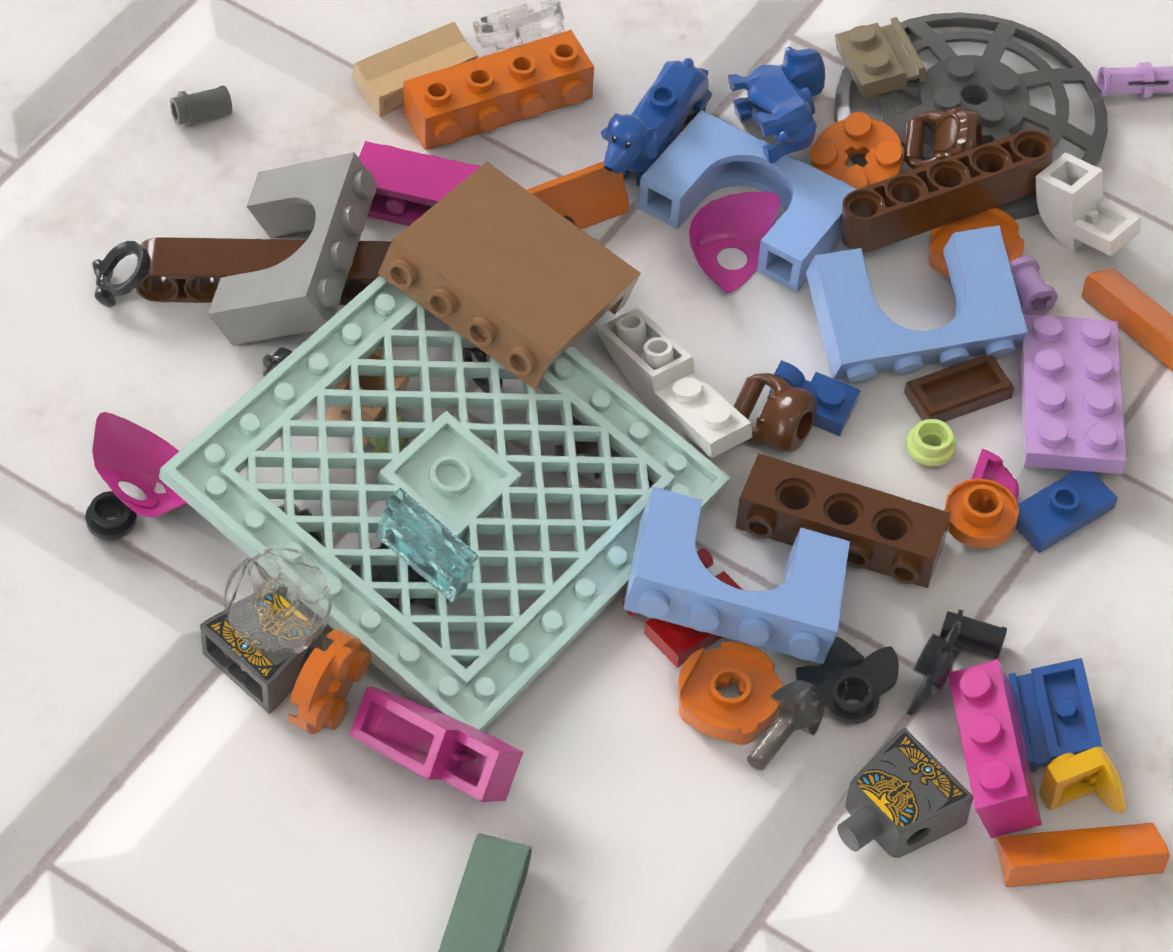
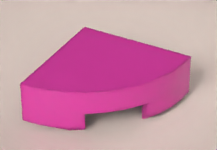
M982 449L972 479L993 480L1007 487L1017 501L1019 495L1017 480L1013 478L1009 470L1003 465V460L999 456Z

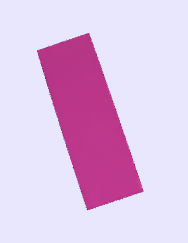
M366 687L349 734L354 739L428 780L441 779L480 802L506 801L523 755V751L464 722L375 687Z

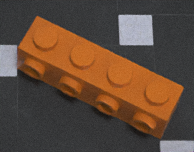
M568 30L403 81V113L423 148L428 150L591 99L593 96L594 65L572 30Z

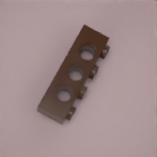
M758 453L739 498L736 528L747 531L758 538H769L793 546L800 528L850 541L847 558L848 566L857 569L864 568L890 576L904 584H915L928 588L945 543L951 513Z

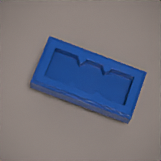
M1073 471L1018 504L1019 513L1016 529L1041 553L1114 509L1118 497L1093 472Z

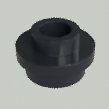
M107 491L97 495L91 501L86 510L85 519L88 530L97 538L117 540L132 532L137 523V514L112 491ZM111 517L117 518L114 520H106L107 518Z

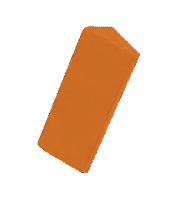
M604 161L526 189L560 215L570 216L580 229L598 224L629 211V200L623 172L613 173L604 169Z
M1116 269L1089 274L1085 279L1081 296L1108 319L1118 321L1119 328L1173 371V316Z
M1153 822L996 836L995 839L1006 887L1164 873L1170 857L1168 847Z

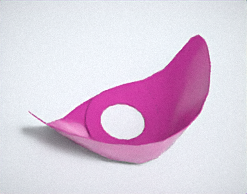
M761 191L727 195L703 206L691 220L689 239L697 263L704 273L724 292L729 293L737 290L757 270L761 240L773 227L779 209L780 198L777 194ZM736 248L745 253L747 263L740 269L730 270L719 264L717 256L723 249Z
M108 412L99 413L96 419L92 454L95 469L112 492L136 514L152 518L187 503L159 479L160 468L174 457L179 450L153 432L127 419ZM124 481L137 486L146 495V500H137L121 490L118 482ZM157 482L163 485L166 493H156L154 491Z

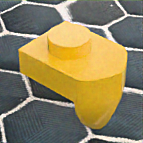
M1097 746L1076 755L1073 753L1062 754L1051 761L1046 767L1039 795L1049 811L1094 792L1113 811L1118 813L1126 811L1125 792L1119 771L1102 747Z

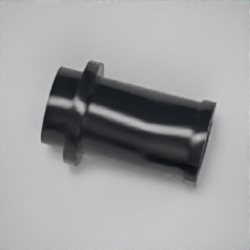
M961 609L958 610V613L947 611L939 637L944 639L951 631L954 623L958 621L962 627L954 645L993 656L995 659L999 658L1007 632L1006 627L995 626L963 616L964 610Z

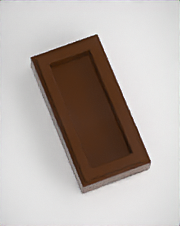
M985 354L908 381L905 384L904 394L922 421L937 419L946 422L1011 399L1015 387L994 356H987Z

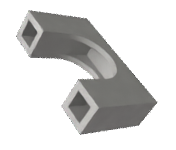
M355 152L258 172L246 207L268 236L273 238L312 230L306 242L283 262L267 269L220 278L208 315L232 345L317 331L335 315L378 185L372 173L365 168Z

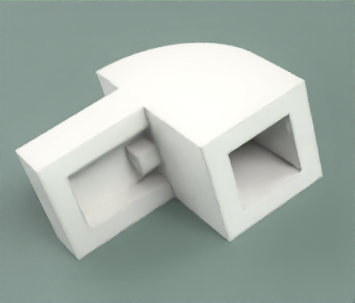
M1065 152L1036 176V200L1040 216L1051 234L1069 250L1075 252L1083 244H1087L1112 256L1141 232V217L1103 199L1102 169Z

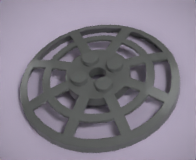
M962 12L938 13L900 22L906 34L912 33L919 39L912 43L917 53L929 49L939 61L926 72L927 82L920 83L918 79L907 81V86L920 88L917 106L897 114L892 99V92L878 95V106L883 119L882 122L896 132L904 148L906 125L914 116L927 111L946 112L947 109L959 107L962 110L976 111L981 116L982 145L1020 132L1026 121L1048 131L1046 134L1052 139L1053 149L1060 139L1063 138L1085 151L1081 160L1095 167L1098 166L1108 133L1107 110L1103 96L1090 72L1072 53L1057 41L1033 28L1012 20L985 14ZM970 27L994 31L992 35L983 32L956 31L937 34L932 28ZM1012 37L1029 42L1044 50L1067 68L1052 69L1035 52L1017 42L1011 41ZM977 42L988 45L982 56H957L947 43ZM1005 50H1008L1028 61L1038 71L1017 74L1009 66L1000 62ZM846 66L842 70L836 89L835 123L846 119L851 114L850 87L853 79ZM1081 83L1084 86L1095 109L1093 136L1068 123L1069 100L1063 84ZM1050 86L1055 100V116L1029 105L1028 89ZM973 97L981 100L982 103L972 105L963 99ZM926 124V126L935 134L934 128L936 124ZM923 143L922 160L932 158L934 156L933 147ZM856 154L849 158L854 165L857 164L861 167L867 165L866 155ZM1036 193L996 207L1009 214L1014 220L1039 214Z

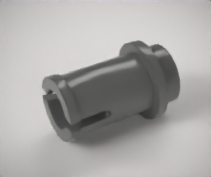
M223 85L192 94L180 91L177 97L170 99V108L176 125L184 124L186 127H192L194 121L225 114L230 115L232 113V101L227 87Z

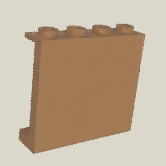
M486 162L392 240L378 275L529 386L537 389L550 364L608 310L615 315L625 306L641 273L489 162Z

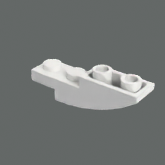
M639 308L598 327V334L608 352L641 400L654 415L689 444L694 442L712 459L752 438L751 422L694 372L693 356Z

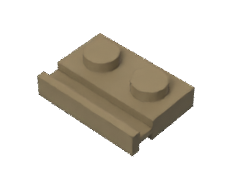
M897 17L891 18V24L880 27L877 22L870 25L857 26L849 31L835 34L837 51L863 99L906 88L907 81L918 79L920 83L927 82L925 66Z

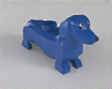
M789 46L785 49L783 64L761 65L746 77L737 74L727 75L732 91L740 89L748 91V98L733 100L735 114L742 122L753 117V121L760 126L764 137L775 135V144L762 146L763 154L770 164L777 162L787 154L804 150L812 145L817 128L816 122L813 119L815 107L812 97L822 92L825 87L826 78L825 65L819 51L810 48L795 50Z
M685 58L683 62L679 60L667 61L632 114L621 115L615 113L609 120L608 127L601 131L602 138L608 141L603 168L613 173L623 172L624 179L629 171L638 173L636 183L640 187L642 175L677 138L692 106L693 112L699 113L711 99L712 92L708 88V70L695 67L694 61L691 58Z

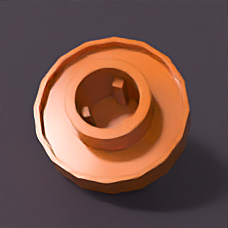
M981 478L965 480L954 486L947 495L944 511L951 513L947 531L955 540L969 547L980 549L997 547L1008 541L1015 532L1019 513L1016 498L1007 487L993 480Z

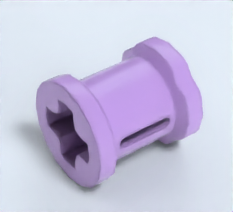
M1022 256L1009 262L1023 314L1044 315L1055 306L1058 294L1054 287L1046 285L1039 275L1040 266L1037 260L1032 256Z

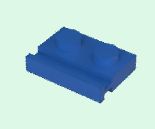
M1082 658L1031 669L1032 673L1016 676V673L1008 674L1009 682L1014 691L1031 773L1037 772L1036 767L1049 765L1051 761L1062 754L1073 753L1076 755L1097 746L1102 747Z

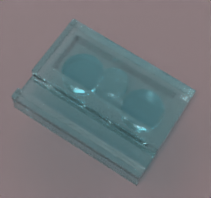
M399 488L386 500L385 504L388 507L382 513L376 537L453 603L466 591L475 567L472 563L478 559L479 555L402 488Z

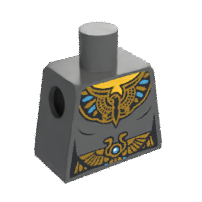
M267 587L201 623L202 651L213 664L270 714L292 692L296 680L316 647L322 650V633L318 625L323 620L300 600L293 604L276 588Z
M904 727L853 777L849 784L845 807L851 816L837 826L838 834L843 843L854 852L859 851L875 840L891 857L900 858L966 825L973 795Z

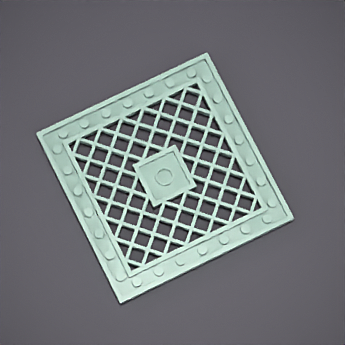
M379 276L160 468L159 479L333 630L341 629L359 638L362 642V650L371 654L370 662L415 701L484 731L628 586L640 520L653 486L702 500L701 513L726 488L730 477L572 346L566 349L549 365L539 385V388L546 394H535V389L524 381V394L501 393L499 379L520 378L487 354V362H463L462 348L478 347L451 327H449L450 331L426 330L425 317L436 316ZM414 317L415 330H399ZM381 346L382 360L367 359ZM392 346H415L417 360H393ZM427 347H451L452 361H428ZM348 376L349 390L333 389ZM359 376H383L384 390H360ZM394 376L419 377V391H395ZM429 377L453 378L454 392L430 391ZM464 378H488L489 393L466 392ZM315 405V420H299ZM325 406H350L351 421L326 420ZM361 406L386 407L387 422L362 421ZM396 407L421 408L422 422H397ZM432 408H456L457 419L445 411L433 422ZM467 409H491L492 424L468 423ZM502 409L525 410L527 424H503ZM537 410H559L561 425H538ZM572 415L583 425H573ZM281 436V451H264ZM291 436H315L317 438V452L291 451ZM327 437H352L353 452H328ZM363 437L388 438L389 453H364ZM398 438H415L399 453ZM482 440H493L494 450ZM505 440L528 441L530 456L506 455ZM540 441H563L564 456H541ZM575 441L598 442L599 457L576 456ZM610 447L622 457H611ZM245 467L246 479L239 474ZM256 467H282L283 483H257ZM292 468H318L319 484L293 483ZM329 468L354 469L355 484H329ZM365 469H382L376 481L380 485L366 484ZM519 471L531 472L532 487H516L522 475ZM543 472H566L567 488L544 487ZM578 472L601 473L602 488H579ZM613 473H635L637 489L614 488ZM648 479L654 483L650 489ZM269 499H284V512ZM294 500H320L321 516L295 515ZM330 500H356L357 516H331ZM367 501H392L393 517H368ZM499 503L500 518H483ZM510 503H534L535 519H512ZM546 503L569 504L571 519H547ZM581 504H604L606 520L582 519ZM616 504L632 505L619 519L617 518ZM403 505L417 517H404ZM307 532H322L323 545ZM332 532L358 533L359 549H333ZM369 533H394L395 549H370ZM405 533H430L431 550L406 549ZM466 534L467 550H442V538L453 547ZM477 534H501L503 551L478 550ZM513 535H537L538 551H514ZM549 535H572L574 551H550ZM584 535L601 536L587 551L585 550ZM346 565H360L361 578ZM371 565H396L398 582H372ZM407 565L433 566L434 582H409ZM444 566H469L470 583H445ZM480 566L504 567L506 583H481ZM516 567H540L541 583H517ZM552 567H569L553 583ZM384 598H399L400 612ZM410 598H435L436 615H411ZM446 599H471L472 616H448ZM483 599H507L508 616H484ZM519 599H537L520 616ZM422 631H437L438 644ZM449 631L474 632L475 649H450ZM485 632H504L488 648L486 647ZM462 665L470 666L467 669H465Z

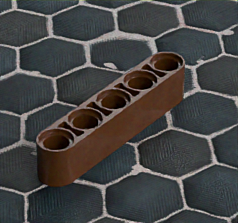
M1038 130L1021 131L848 193L843 199L841 239L843 244L850 250L861 248L862 253L871 252L1036 193V176L1052 163V139L1046 133Z

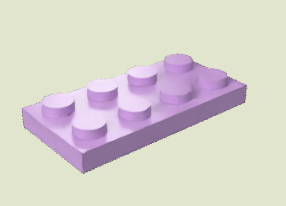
M1023 314L1028 331L1020 343L1024 467L1123 475L1127 459L1118 321Z

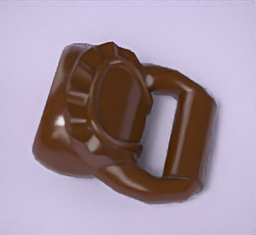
M959 107L947 109L946 112L927 111L914 116L906 125L904 162L911 169H916L981 146L983 137L981 116L976 111L962 110ZM928 123L936 124L934 128L936 134L935 148H933L934 156L922 160L925 125Z
M772 373L753 374L747 377L733 407L748 420L764 386L768 385L773 390L767 396L768 400L760 417L756 419V428L752 429V438L747 441L754 444H767L770 448L779 452L796 451L807 438L817 413L815 396L805 389L792 387L785 379Z

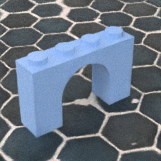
M701 110L642 175L638 209L678 229L708 195L717 190L733 186H745L777 194L785 213L761 240L757 272L798 292L807 281L806 271L814 256L830 253L840 242L843 199L848 193L856 189L846 182L837 180L810 166L807 162L796 159L789 154L770 164L762 149V146L769 145V143L757 139L732 126L727 121L718 119Z
M1000 226L952 234L943 249L955 296V315L953 320L945 326L928 331L904 328L894 323L881 311L872 292L861 248L815 255L806 271V276L832 378L835 380L848 378L849 382L857 383L874 378L877 372L894 370L895 374L904 375L922 369L924 364L941 362V366L951 367L968 361L971 356L987 354V356L992 355L995 359L1013 354L1028 331Z
M653 486L640 520L623 610L689 627L700 632H707L736 640L747 645L794 656L801 660L823 664L838 633L850 541L800 528L786 561L783 584L767 591L741 590L717 579L705 568L699 559L695 541L702 500Z

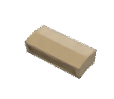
M454 21L356 62L351 76L365 100L376 114L381 117L403 107V81L477 59L478 55L466 42Z

